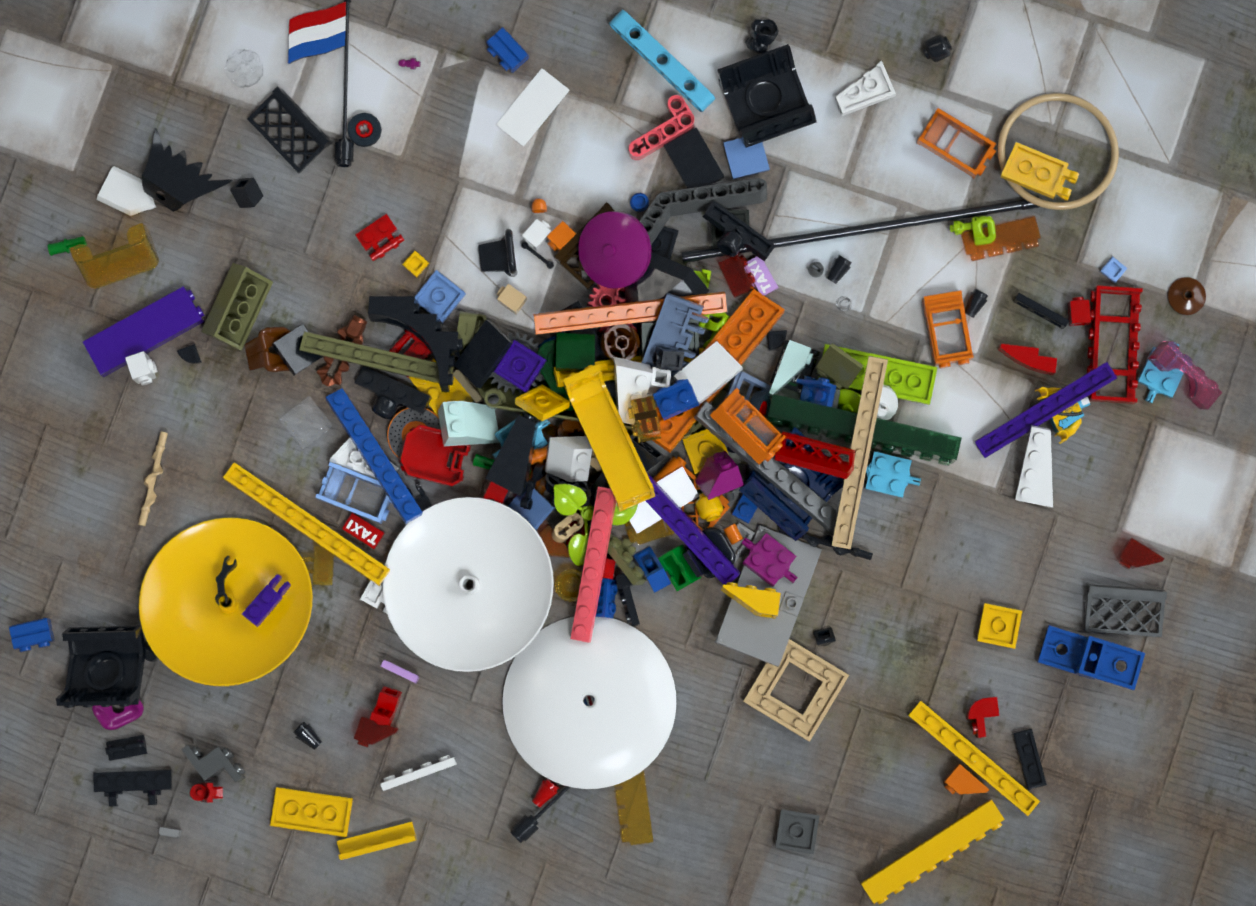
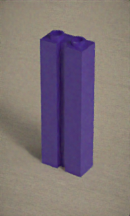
M183 286L83 341L100 375L105 377L127 365L125 357L143 351L147 354L204 322L202 317L205 315L200 306L196 307L193 300H195V297L190 289L186 290Z

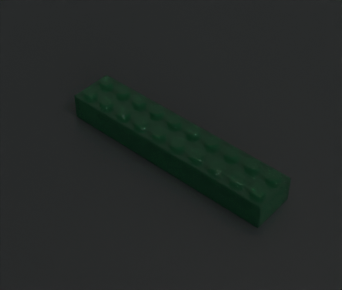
M773 394L767 420L776 427L787 425L789 426L788 429L791 430L796 427L799 431L800 429L808 430L807 433L811 435L826 434L828 439L837 440L838 437L845 439L844 442L851 444L857 413ZM876 418L871 448L874 449L876 446L882 447V451L893 453V451H899L902 456L912 457V455L920 456V460L930 462L934 459L938 460V464L949 466L957 460L962 437Z

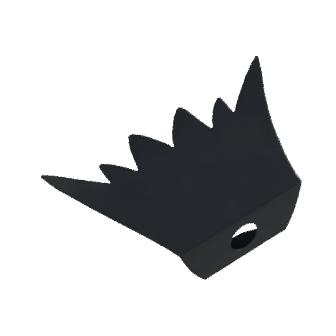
M155 128L150 156L142 174V186L146 194L173 212L177 211L189 201L233 181H208L212 174L199 176L203 163L196 162L186 166L187 157L184 150L172 157L171 146L169 145L163 150L159 133ZM161 191L162 193H164L166 198L157 194L156 192Z

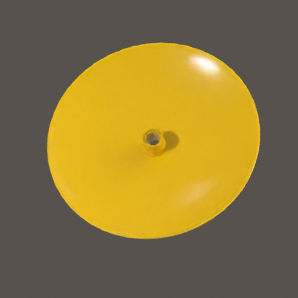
M212 519L193 525L180 532L157 553L149 565L141 586L139 596L140 622L150 648L160 661L174 673L203 685H240L259 679L272 672L289 658L297 648L307 630L311 617L313 603L312 584L307 567L298 551L284 536L274 529L248 519ZM230 556L227 564L232 565L236 559L237 567L225 579V594L232 603L228 607H223L225 597L219 599L220 605L215 601V596L218 594L216 577L222 570L224 559ZM279 574L282 577L281 581L273 590L278 592L285 582H289L291 586L282 596L283 599L264 621L256 627L242 613L264 587L269 585L275 575Z

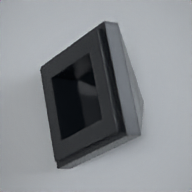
M832 627L813 631L817 645L827 646L836 641Z

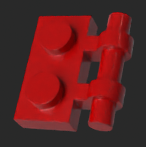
M387 214L355 234L365 251L372 247L375 252L369 255L372 261L379 257L380 259L383 258L385 253L393 248L396 249L404 241L401 234L395 238L392 236L398 230ZM387 238L389 242L380 248L378 243Z

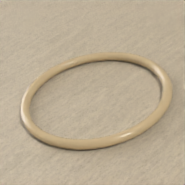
M1051 93L1029 99L1010 114L1001 129L998 140V159L1002 172L1007 163L1005 145L1012 124L1030 107L1048 101H1064L1076 104L1088 110L1100 121L1111 145L1110 166L1104 180L1094 191L1085 197L1069 202L1046 201L1030 194L1018 184L1008 180L1007 182L1022 198L1034 205L1047 209H1073L1093 201L1106 190L1117 169L1119 148L1112 125L1098 108L1086 100L1073 95Z

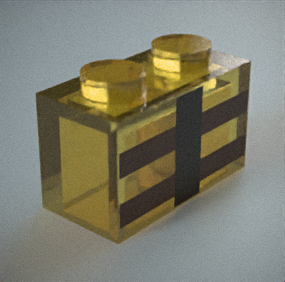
M649 396L630 400V407L627 408L629 419H633L634 425H631L633 437L637 436L638 443L661 439V428L654 397Z

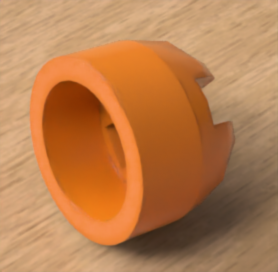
M540 198L535 199L532 203V212H547L546 202Z

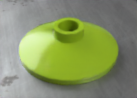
M839 389L838 406L845 413L857 416L861 395L849 389Z

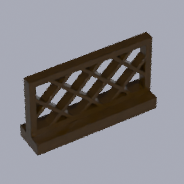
M606 202L591 219L599 214L615 210ZM587 222L554 258L557 263L562 265L588 290L595 282L591 279L587 284L582 279V271L585 270L581 267L579 255H575L579 250L580 236L588 224ZM571 258H579V268H570L566 263Z

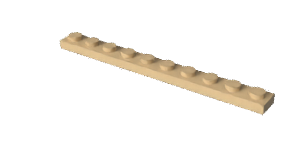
M868 356L850 448L855 450L854 470L847 479H844L832 546L851 549L888 359Z

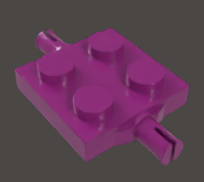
M767 533L755 544L747 539V537L742 541L741 544L750 550L748 557L742 564L772 587L783 577L792 583L798 578L789 571L791 563L797 556Z

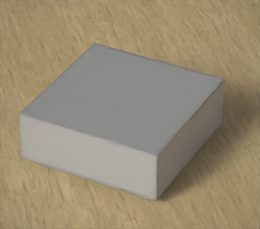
M160 827V835L181 837L182 830Z

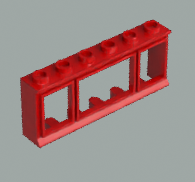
M1097 285L1094 291L1091 290L1090 301L1093 302V309H1090L1092 328H1089L1088 338L1091 340V347H1088L1087 356L1090 359V366H1087V373L1098 367L1100 322L1129 324L1127 370L1112 369L1116 376H1127L1126 398L1096 396V392L1089 395V401L1137 403L1138 398H1135V390L1138 387L1136 370L1139 367L1137 351L1140 348L1138 332L1141 328L1139 313L1142 308L1140 294L1143 292V288ZM1101 294L1131 295L1130 317L1100 315Z

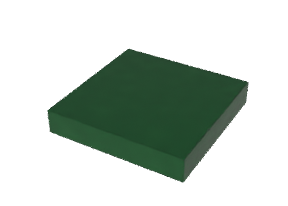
M556 333V371L580 372L589 365H595V335Z

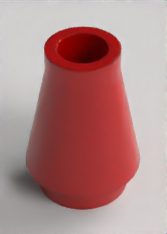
M548 778L545 781L543 780L532 802L541 808L543 804L558 793L559 786Z

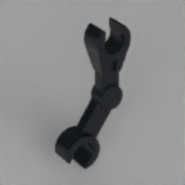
M535 465L532 478L527 482L526 494L521 499L520 507L531 510L533 505L531 498L533 489L537 481L545 476L546 472L542 470L545 465Z
M230 556L224 559L222 570L216 577L218 594L215 596V601L218 605H220L219 599L221 597H225L226 605L229 602V598L225 594L224 583L227 575L237 567L236 559L232 565L227 564Z

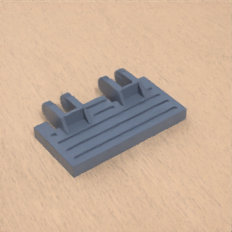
M667 293L642 363L650 364L651 368L656 367L652 360L656 346L663 349L683 350L684 356L695 358L696 353L688 350L693 333L687 332L686 329L704 334V328L688 323L690 318L702 323H708L709 318L701 315L704 306ZM683 361L682 368L688 365L689 362ZM670 370L671 376L674 377L680 370Z

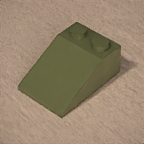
M832 343L815 367V370H817L816 374L819 377L828 378L832 381V384L836 385V389H848L860 373L863 365Z

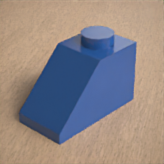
M650 546L633 555L654 593L671 584L663 566Z

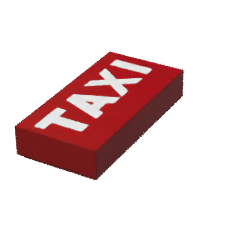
M354 513L350 515L342 528L374 550L385 534Z

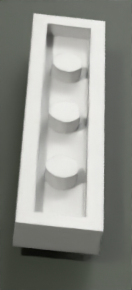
M447 755L439 758V763L432 765L430 761L420 765L421 769L414 771L413 768L402 772L403 776L395 778V775L383 778L384 782L381 783L382 790L385 791L457 765L455 757L450 758Z

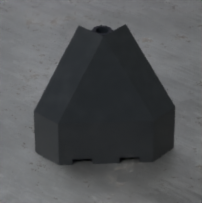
M651 252V260L644 275L634 284L625 287L626 303L665 299L667 293L682 297L707 294L709 292V289L692 268ZM640 322L632 323L640 333Z

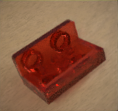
M737 253L735 257H730L718 263L735 298L756 288L754 285L756 279L752 272H748L746 268L748 262L744 255Z

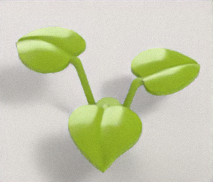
M570 484L554 485V504L557 511L562 515L569 516L575 514L578 509L584 519L585 536L575 534L568 544L571 560L575 565L581 566L584 565L589 539L588 521L592 520L594 506L591 502L588 506H582L586 503L587 497L581 488ZM616 504L612 525L627 523L636 513L638 504L621 512Z

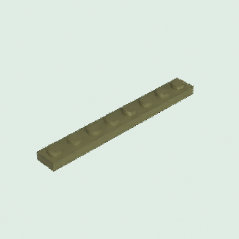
M304 331L300 351L439 384V369L436 362Z

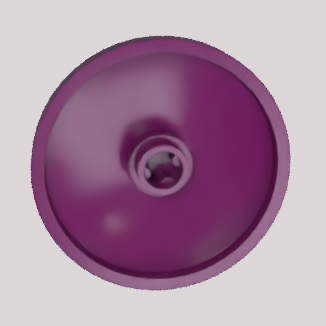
M619 211L599 214L588 222L581 233L579 240L580 262L587 275L603 287L623 288L630 286L644 275L651 260L649 235L644 226L630 214Z

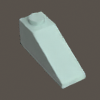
M789 340L769 396L774 397L805 368L806 364L810 365L813 354L810 353V347Z

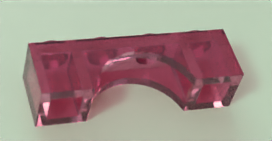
M1162 341L1148 357V360L1160 371H1171L1175 368L1182 371L1189 382L1187 397L1199 409L1209 410L1222 394V391L1218 389V384L1211 379L1209 380L1205 376L1204 370L1196 367L1188 355L1182 354L1178 350L1179 346L1176 343Z

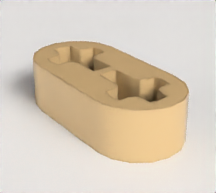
M575 513L558 523L551 532L553 540L563 543L578 532L584 524L582 516ZM572 521H577V524H574L572 527H570L569 524ZM563 529L566 530V532L563 535H558V532L562 531Z

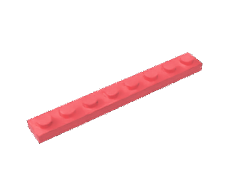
M598 486L570 638L588 643L592 639L616 507V500L610 488Z

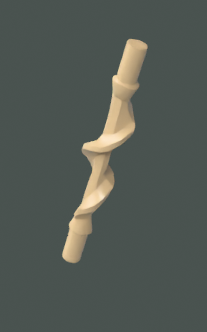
M160 431L156 451L152 456L154 460L152 474L144 479V485L148 488L145 503L140 509L141 514L138 525L146 526L150 506L157 497L153 489L157 475L163 473L160 461L165 450L168 435L166 432Z

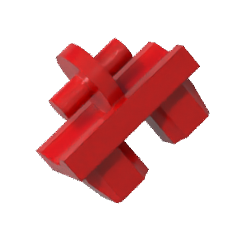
M213 783L195 784L191 787L189 794L195 801L213 803V799H223V787H213Z

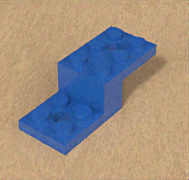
M1048 625L1037 663L1092 680L1098 679L1134 691L1145 653L1099 638L1085 637ZM1059 644H1063L1067 648V652L1064 655H1059L1056 651ZM1119 660L1124 661L1126 664V669L1123 672L1116 669V663Z

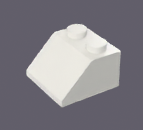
M549 437L545 472L569 482L588 481L592 448L587 437Z

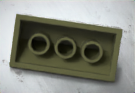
M233 263L201 332L242 351L273 281L245 266Z

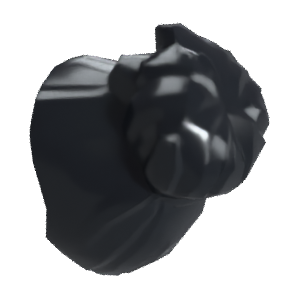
M755 19L750 27V37L745 42L747 47L759 54L767 52L768 45L775 40L779 33L776 23L770 19Z

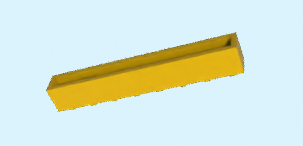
M988 800L861 882L860 885L873 904L877 902L880 905L888 899L887 895L894 892V894L902 891L904 889L903 885L910 881L912 884L921 878L920 874L924 871L929 873L936 869V864L941 860L946 862L954 857L952 853L959 850L962 852L970 846L968 843L975 839L977 842L986 836L985 832L989 829L994 831L1001 827V822L1005 819L994 802Z

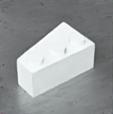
M613 357L617 411L623 423L638 426L639 420L635 421L634 414L639 413L636 399H641L642 406H644L653 376L650 364Z

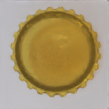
M567 569L557 576L556 583L554 584L555 590L564 601L574 602L578 600L582 578L581 571Z

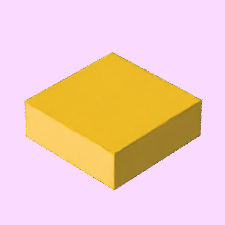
M414 251L402 265L417 278L429 265V262Z

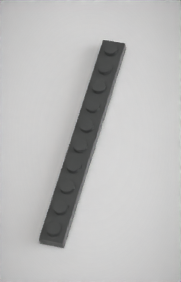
M707 401L704 402L693 418L833 535L838 512L783 465L774 460L773 457L768 462L764 460L761 464H758L710 416L715 408Z

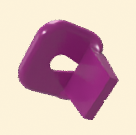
M139 699L138 705L126 706L119 713L114 712L112 706L101 707V705L92 706V711L103 728L116 730L137 720L143 714L144 706Z

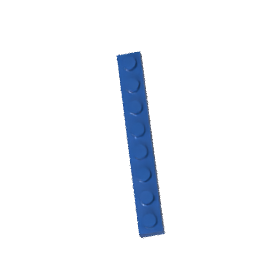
M343 388L326 397L327 403L405 524L421 516L423 512Z

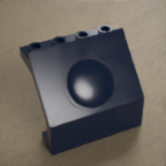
M796 427L788 432L805 437ZM786 439V446H796L792 440ZM803 445L806 451H814L810 445ZM778 461L825 502L843 487L844 478ZM752 470L739 491L793 540L797 541L809 530L807 525L812 520V517L772 483L767 484Z

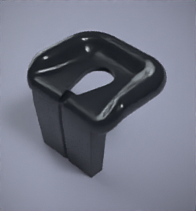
M511 229L505 230V235L501 241L478 245L481 272H505L510 277H515L518 274L513 232Z
M715 527L704 529L702 532L734 564L736 559L735 552L722 531ZM687 546L683 556L697 578L702 576L706 578L716 577Z

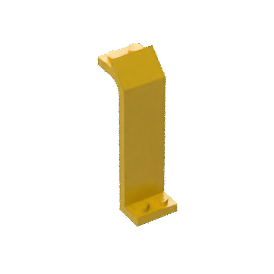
M599 364L589 365L583 371L567 375L566 378L562 379L563 385L615 497L619 511L621 512L655 497L654 487L610 396Z

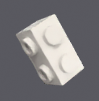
M144 351L125 357L131 377L137 384L147 385L153 382L152 379L156 378L155 373L158 372L155 362H152V359Z

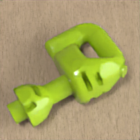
M991 216L973 217L971 222L968 223L954 221V225H950V232H955V235H960L966 230H972L976 246L990 244L996 238L995 222ZM986 223L988 228V237H986L983 233V225Z
M725 312L703 315L709 318L708 323L699 321L698 325L712 332L710 339L704 343V348L729 320L730 317ZM710 315H712L714 317L720 318L721 320L718 323L713 322L709 317Z

